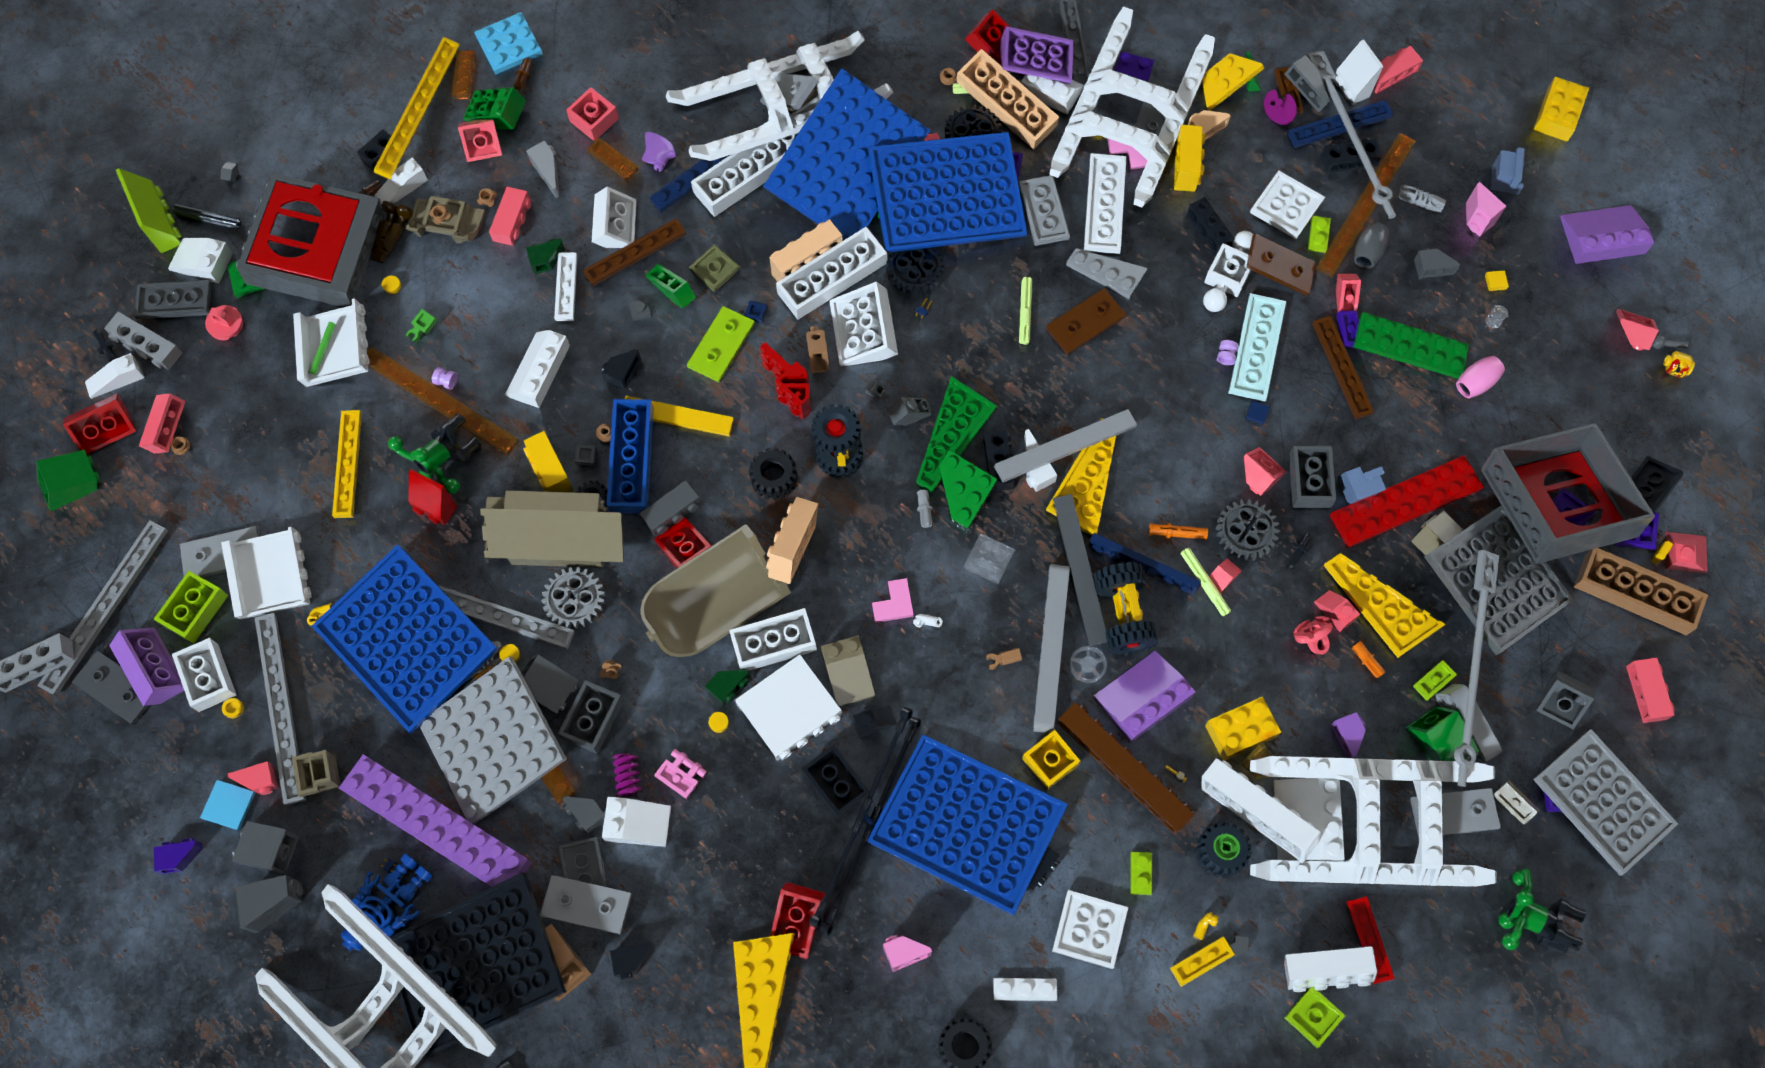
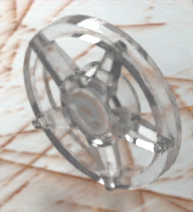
M1081 647L1073 653L1070 659L1072 674L1075 678L1085 683L1098 681L1103 677L1107 669V661L1104 654L1095 647ZM1086 650V657L1083 659L1075 658L1079 652ZM1090 650L1099 654L1101 658L1094 659L1091 657ZM1073 661L1080 664L1082 671L1079 675L1074 670ZM1103 661V671L1099 675L1095 669L1096 664ZM1085 672H1092L1096 678L1085 679L1082 678V675Z

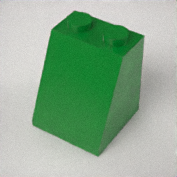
M85 450L36 461L37 481L49 511H54L97 491V483L100 482L97 471L93 472L92 458L86 455Z
M1435 706L1405 728L1430 761H1455L1454 752L1458 746H1462L1465 723L1457 710ZM1471 738V747H1473L1477 754L1480 750L1473 738Z

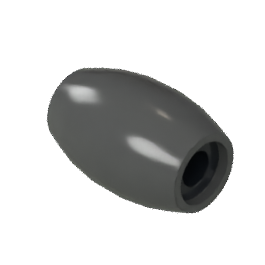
M1372 223L1363 231L1354 251V262L1356 265L1364 269H1371L1381 260L1389 243V229L1382 223Z

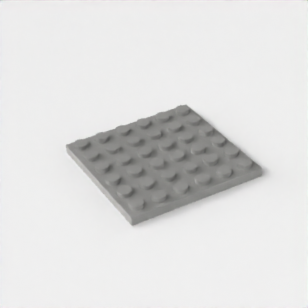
M513 657L506 658L441 705L420 725L467 821L474 825L567 760Z

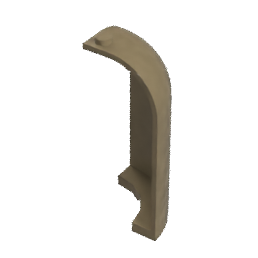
M746 524L660 579L644 596L640 613L648 629L645 633L650 641H656L666 654L674 657H687L702 652L730 633L729 630L742 626L791 593L785 582L768 577L769 569H766L768 562L765 557L766 553L755 534Z

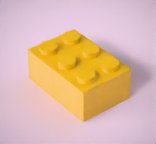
M1555 76L1547 89L1533 130L1568 142L1576 129L1589 88Z
M1180 126L1175 145L1174 190L1195 192L1197 185L1201 183V175L1204 173L1202 160H1204L1205 149H1202V144L1205 142V133H1202V126Z
M542 431L523 440L526 445L523 450L544 492H574L545 432Z
M1263 696L1212 718L1205 725L1224 761L1271 741L1281 733Z

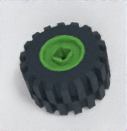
M1221 822L1216 823L1214 826L1211 825L1198 839V845L1195 847V852L1199 853L1196 858L1202 862L1199 864L1201 868L1205 866L1207 868L1205 872L1208 874L1213 872V876L1217 878L1220 875L1222 878H1227L1229 875L1231 877L1242 870L1248 864V859L1252 854L1249 852L1252 846L1247 843L1250 839L1248 835H1243L1245 831L1242 828L1238 830L1235 824L1229 826V822H1224L1222 825Z

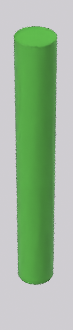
M329 321L309 370L310 374H317L336 326L333 322Z

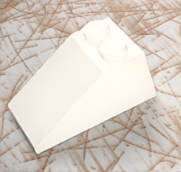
M1365 40L1360 41L1335 73L1334 83L1341 89L1345 99L1351 105L1370 97L1383 68V65Z
M183 238L168 269L219 284L233 252L222 241L211 238Z
M608 797L602 838L606 842L666 847L671 806L628 798Z

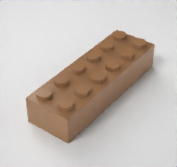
M1599 548L1592 549L1585 554L1574 584V588L1686 636L1697 629L1708 594Z

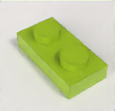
M1312 216L1308 242L1309 251L1326 253L1331 218Z
M1442 660L1413 687L1428 701L1457 674Z
M1130 853V894L1152 895V853Z

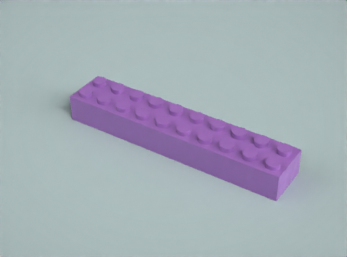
M364 754L339 787V789L491 887L521 872L526 873L532 865L530 860Z

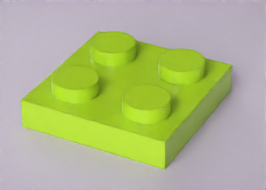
M1310 987L1284 1018L1316 1048H1319L1345 1015L1318 990Z

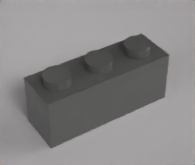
M685 480L640 512L639 515L651 533L657 536L658 534L665 533L672 524L679 523L689 512L696 511L701 502L699 496Z

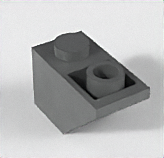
M900 397L886 409L893 425L906 426L932 415L929 403L925 398Z
M567 796L562 798L565 802L563 808L569 816L574 814L577 818L575 824L581 832L585 830L590 834L604 823L605 813L594 799Z

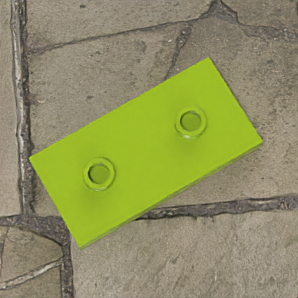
M722 306L687 363V368L720 383L755 325V321Z

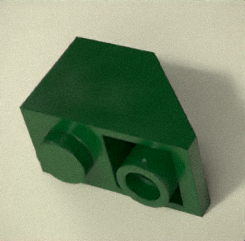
M561 238L551 239L545 243L526 247L534 275L550 271L558 262V253H564L565 251Z
M746 669L718 671L704 687L710 695L724 706L735 699V693L740 688L743 689L750 681V675Z

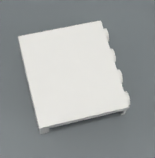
M355 298L352 299L351 306L308 317H305L300 312L293 314L297 380L306 387L368 372L369 358L366 350L368 342L365 336L367 326L364 322L366 312L364 306ZM329 321L333 322L336 326L317 374H310L309 370Z
M288 527L287 531L234 543L231 541L221 542L235 618L242 620L310 604L309 598L312 595L306 583L308 573L303 567L302 561L305 560L303 551L300 550L301 536L299 531Z
M800 654L735 699L736 705L748 718L777 761L788 758L792 754V750L806 745L810 737L820 735L825 730L824 727L837 723L842 715L839 706Z

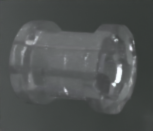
M1500 305L1495 306L1486 317V324L1494 329L1499 328L1508 316L1507 309Z

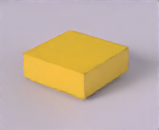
M1505 270L1487 272L1485 274L1489 291L1507 290L1509 287Z
M1668 540L1662 543L1650 559L1651 562L1655 565L1660 563L1670 551L1673 543Z

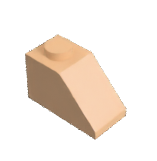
M1203 110L1198 114H1193L1189 119L1188 125L1202 126V133H1205V140L1227 127L1231 116L1229 113Z

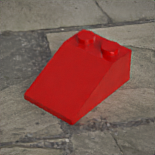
M992 9L981 18L966 36L965 40L977 52L982 49L1002 66L1000 41L1006 26H1010Z
M410 469L408 502L413 508L412 511L420 516L423 514L428 516V519L435 524L440 522L446 525L458 506L443 485Z
M683 518L665 533L654 538L676 569L711 547L686 518Z
M786 882L780 891L770 937L794 933V941H792L790 949L791 955L808 959L817 929L810 926V919L816 913L820 901L823 900L826 893Z

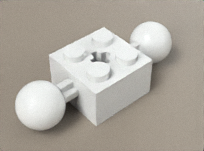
M1241 231L1237 233L1233 241L1234 248L1222 244L1204 282L1215 287V289L1207 291L1204 295L1203 303L1207 310L1219 312L1224 309L1227 304L1225 292L1236 297L1239 296L1251 272L1250 269L1246 268L1253 236L1251 232Z

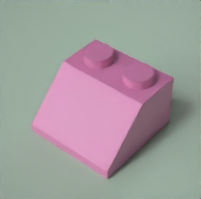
M1480 182L1476 185L1466 202L1467 226L1479 237L1495 225L1506 208V205Z
M897 935L885 939L886 943L883 944L884 952L893 972L928 958L932 954L930 947L904 936L899 938Z

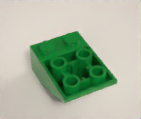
M514 87L475 90L463 119L465 121L493 120L496 129H514L526 100Z

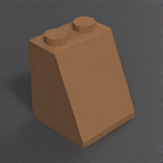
M550 924L545 930L566 989V993L555 998L559 1002L592 974L562 934Z

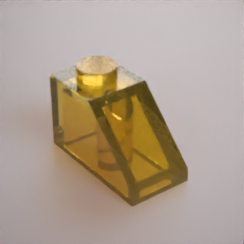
M1261 742L1241 765L1258 781L1263 776L1267 779L1268 776L1250 771V761L1272 755L1266 745Z

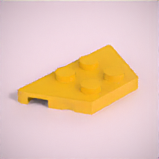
M1229 53L1206 71L1202 83L1207 109L1211 111L1264 69L1263 64Z

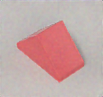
M1227 558L1217 566L1209 578L1213 581L1219 592L1222 593L1238 577L1242 570Z

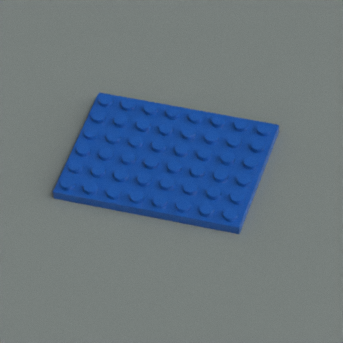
M841 68L763 187L818 225L830 219L842 234V240L844 241L867 227L878 211L868 148L924 141L930 129Z
M1009 132L872 146L868 148L882 235L887 253L1026 237L1027 230Z
M398 544L312 625L313 629L411 734L499 650Z
M922 735L867 842L1015 916L1068 804L934 739Z

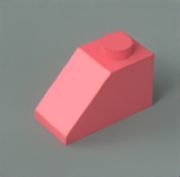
M1338 274L1336 285L1337 312L1358 310L1361 279L1357 274Z
M1330 590L1314 602L1339 632L1354 622L1360 615L1346 598Z
M268 761L228 773V778L260 795L270 794L273 792L272 790L279 788L275 767Z

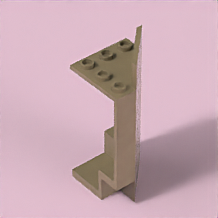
M506 491L505 497H487L486 508H480L481 515L484 516L482 534L483 540H486L485 558H505L512 565L603 568L604 562H623L622 514L619 512H608V508L605 507V502L601 499L599 493Z

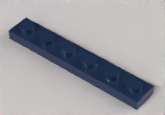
M1386 100L1347 112L1354 129L1389 119L1393 115ZM1335 115L1288 131V136L1294 148L1348 131L1340 115Z
M728 156L712 161L702 159L650 196V201L662 213L693 190L692 180Z
M1093 533L1090 539L1089 546L1094 551L1104 552L1117 561L1122 560L1126 563L1141 564L1142 569L1147 575L1157 576L1169 585L1175 584L1184 592L1195 594L1201 582L1096 533Z

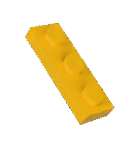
M1223 936L1174 965L1170 970L1180 987L1235 954Z

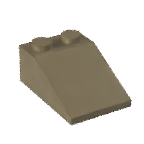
M859 635L821 646V653L835 701L839 707L875 697Z

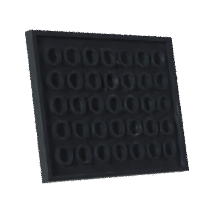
M521 872L389 937L408 956H411L413 961L440 988H443L451 998H454L456 1003L484 1031L566 993L525 872ZM403 987L398 993V997L410 1035H412L421 1023L426 1007ZM445 1028L421 1060L460 1043V1041Z

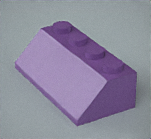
M155 627L118 631L109 646L143 706L162 704L184 691L175 662Z

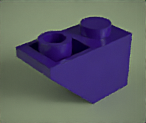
M193 838L183 839L182 843H161V846L154 847V871L160 874L183 871L203 848V844L195 841Z

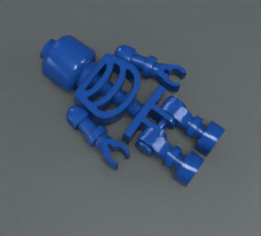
M406 853L399 859L402 861L401 865L398 864L396 866L397 869L386 875L383 879V882L389 886L388 889L378 883L380 881L379 875L376 876L374 881H370V877L373 875V872L370 871L365 877L363 887L358 889L360 892L352 900L388 937L394 935L395 931L400 927L403 928L407 921L416 918L420 914L419 911H416L413 915H410V910L415 905H405L400 900V897L409 902L414 897L417 887L423 885L422 881L425 880L428 883L433 878L429 872L419 866L415 871L417 876L415 878L412 877V882L408 885L400 886V879L403 874L407 873L406 870L408 868L414 870L418 866V863ZM377 885L386 896L383 898L384 900H381L377 897L369 896L371 894L369 891ZM392 901H395L403 909L406 907L400 917L397 916L395 918L394 912L389 906ZM379 902V905L375 908L370 903ZM370 909L373 910V912L369 914L365 912V910ZM385 909H386L387 912H388V917H387V918H386V916L383 914V911H385ZM379 917L381 918V921H382L381 924H380V922L377 920V918H379ZM346 928L341 933V937L344 940L342 945L351 952L353 949L361 951L365 948Z

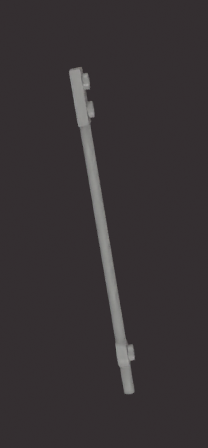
M1325 52L1308 53L1307 57L1317 67L1322 82L1325 83L1375 188L1372 194L1373 200L1383 205L1389 219L1394 218L1396 214L1389 202L1392 197V191L1388 187L1382 186L1332 83L1335 81L1336 75Z
M1486 550L1478 551L1474 589L1480 591L1463 741L1462 746H1458L1454 752L1455 761L1460 765L1457 785L1461 787H1466L1468 766L1474 764L1476 760V752L1471 747L1486 609L1488 594L1495 593L1499 555Z

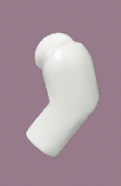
M918 614L913 620L914 625L917 627H922L923 624L935 627L942 625L940 617Z

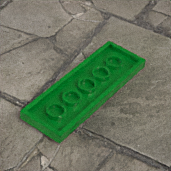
M1362 312L1360 315L1353 345L1354 348L1459 379L1464 372L1469 346L1467 343Z

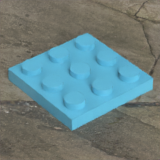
M522 12L474 32L495 75L522 64L525 58L534 59L543 55Z

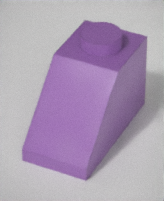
M1357 712L1335 720L1331 724L1332 730L1346 758H1355L1357 756L1366 731L1365 722L1361 716L1359 717Z

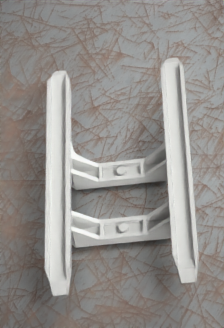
M1123 7L1114 20L1079 101L1065 128V132L1052 158L1050 175L1058 178L1068 170L1082 137L1100 135L1132 146L1148 160L1136 187L1134 205L1143 207L1153 197L1176 143L1180 126L1184 124L1213 54L1215 37L1206 34L1203 36L1195 49L1177 93H1175V91L1112 70L1131 26L1133 10ZM1121 93L1152 104L1166 117L1159 136L1093 113L1100 96L1103 94Z
M857 31L845 39L819 47L815 43L799 47L795 55L767 63L765 58L756 60L748 64L747 70L683 90L667 91L665 96L667 102L689 106L757 84L765 100L769 115L768 122L758 128L707 144L690 145L688 151L690 156L712 161L799 133L813 110L790 117L786 100L775 80L778 73L791 74L807 68L810 76L818 80L816 89L821 100L834 80L825 62L851 55L865 40L863 35ZM887 83L874 90L885 99L893 93Z
M1267 756L1250 761V771L1268 777L1333 778L1349 781L1357 799V844L1351 859L1338 862L1304 861V863L1300 860L1268 859L1260 863L1251 864V876L1269 881L1431 886H1482L1497 882V871L1475 865L1443 864L1442 782H1458L1460 765L1456 761ZM1477 762L1468 766L1466 782H1479L1495 778V767ZM1380 780L1413 781L1419 803V846L1414 863H1380Z
M329 884L321 892L326 910L382 964L380 981L355 1013L344 1022L334 1027H329L321 1022L270 970L261 968L255 975L259 994L331 1068H366L349 1050L361 1042L403 987L426 1007L421 1023L397 1054L380 1068H415L445 1028L465 1047L488 1057L496 1048V1043L456 1003L454 998H451L443 988H440L413 961L411 956H408L401 947H398L342 891Z

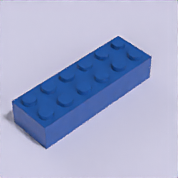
M613 399L606 505L609 512L639 514L649 506L654 407L651 400Z

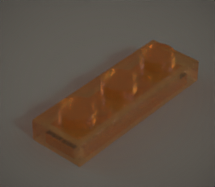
M457 51L451 93L453 99H470L476 58L475 51Z
M599 137L587 149L591 156L627 182L639 170L635 163Z

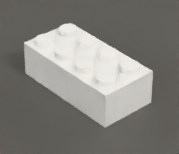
M805 608L729 630L740 670L746 669L750 671L797 657L799 654L804 655L817 651Z
M1372 947L1287 954L1284 962L1288 990L1293 989L1294 992H1304L1306 988L1315 987V990L1328 989L1327 986H1336V988H1347L1349 984L1369 986L1371 982H1374L1377 974Z

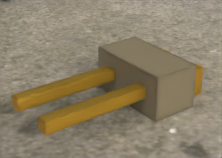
M1165 766V769L1176 775L1175 779L1178 781L1184 780L1182 782L1184 783L1187 780L1184 777L1185 774L1181 771L1178 773L1169 766Z

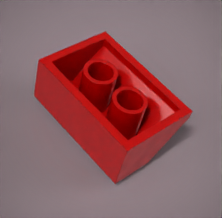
M114 394L65 417L62 424L80 451L85 450L86 455L136 432L131 416L118 394Z

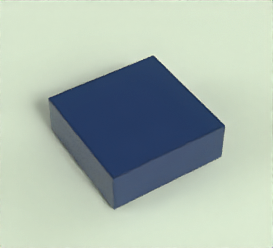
M749 301L744 316L755 322L762 323L768 307L766 304Z
M1252 400L1245 419L1263 425L1270 406Z

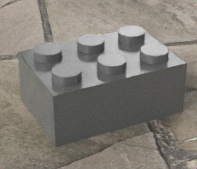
M1293 446L1289 453L1293 508H1331L1336 501L1332 446Z
M585 680L558 735L565 741L598 754L624 703L622 696Z

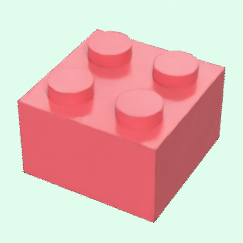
M591 87L566 109L569 121L594 142L619 119L616 107Z

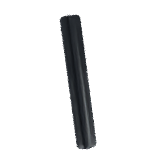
M174 205L172 209L175 215L235 229H240L242 221L235 217L182 205Z

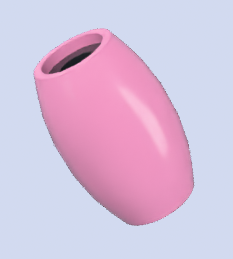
M1495 356L1480 359L1461 374L1456 382V387L1466 398L1478 396L1488 391L1499 381L1505 371V367L1501 360Z

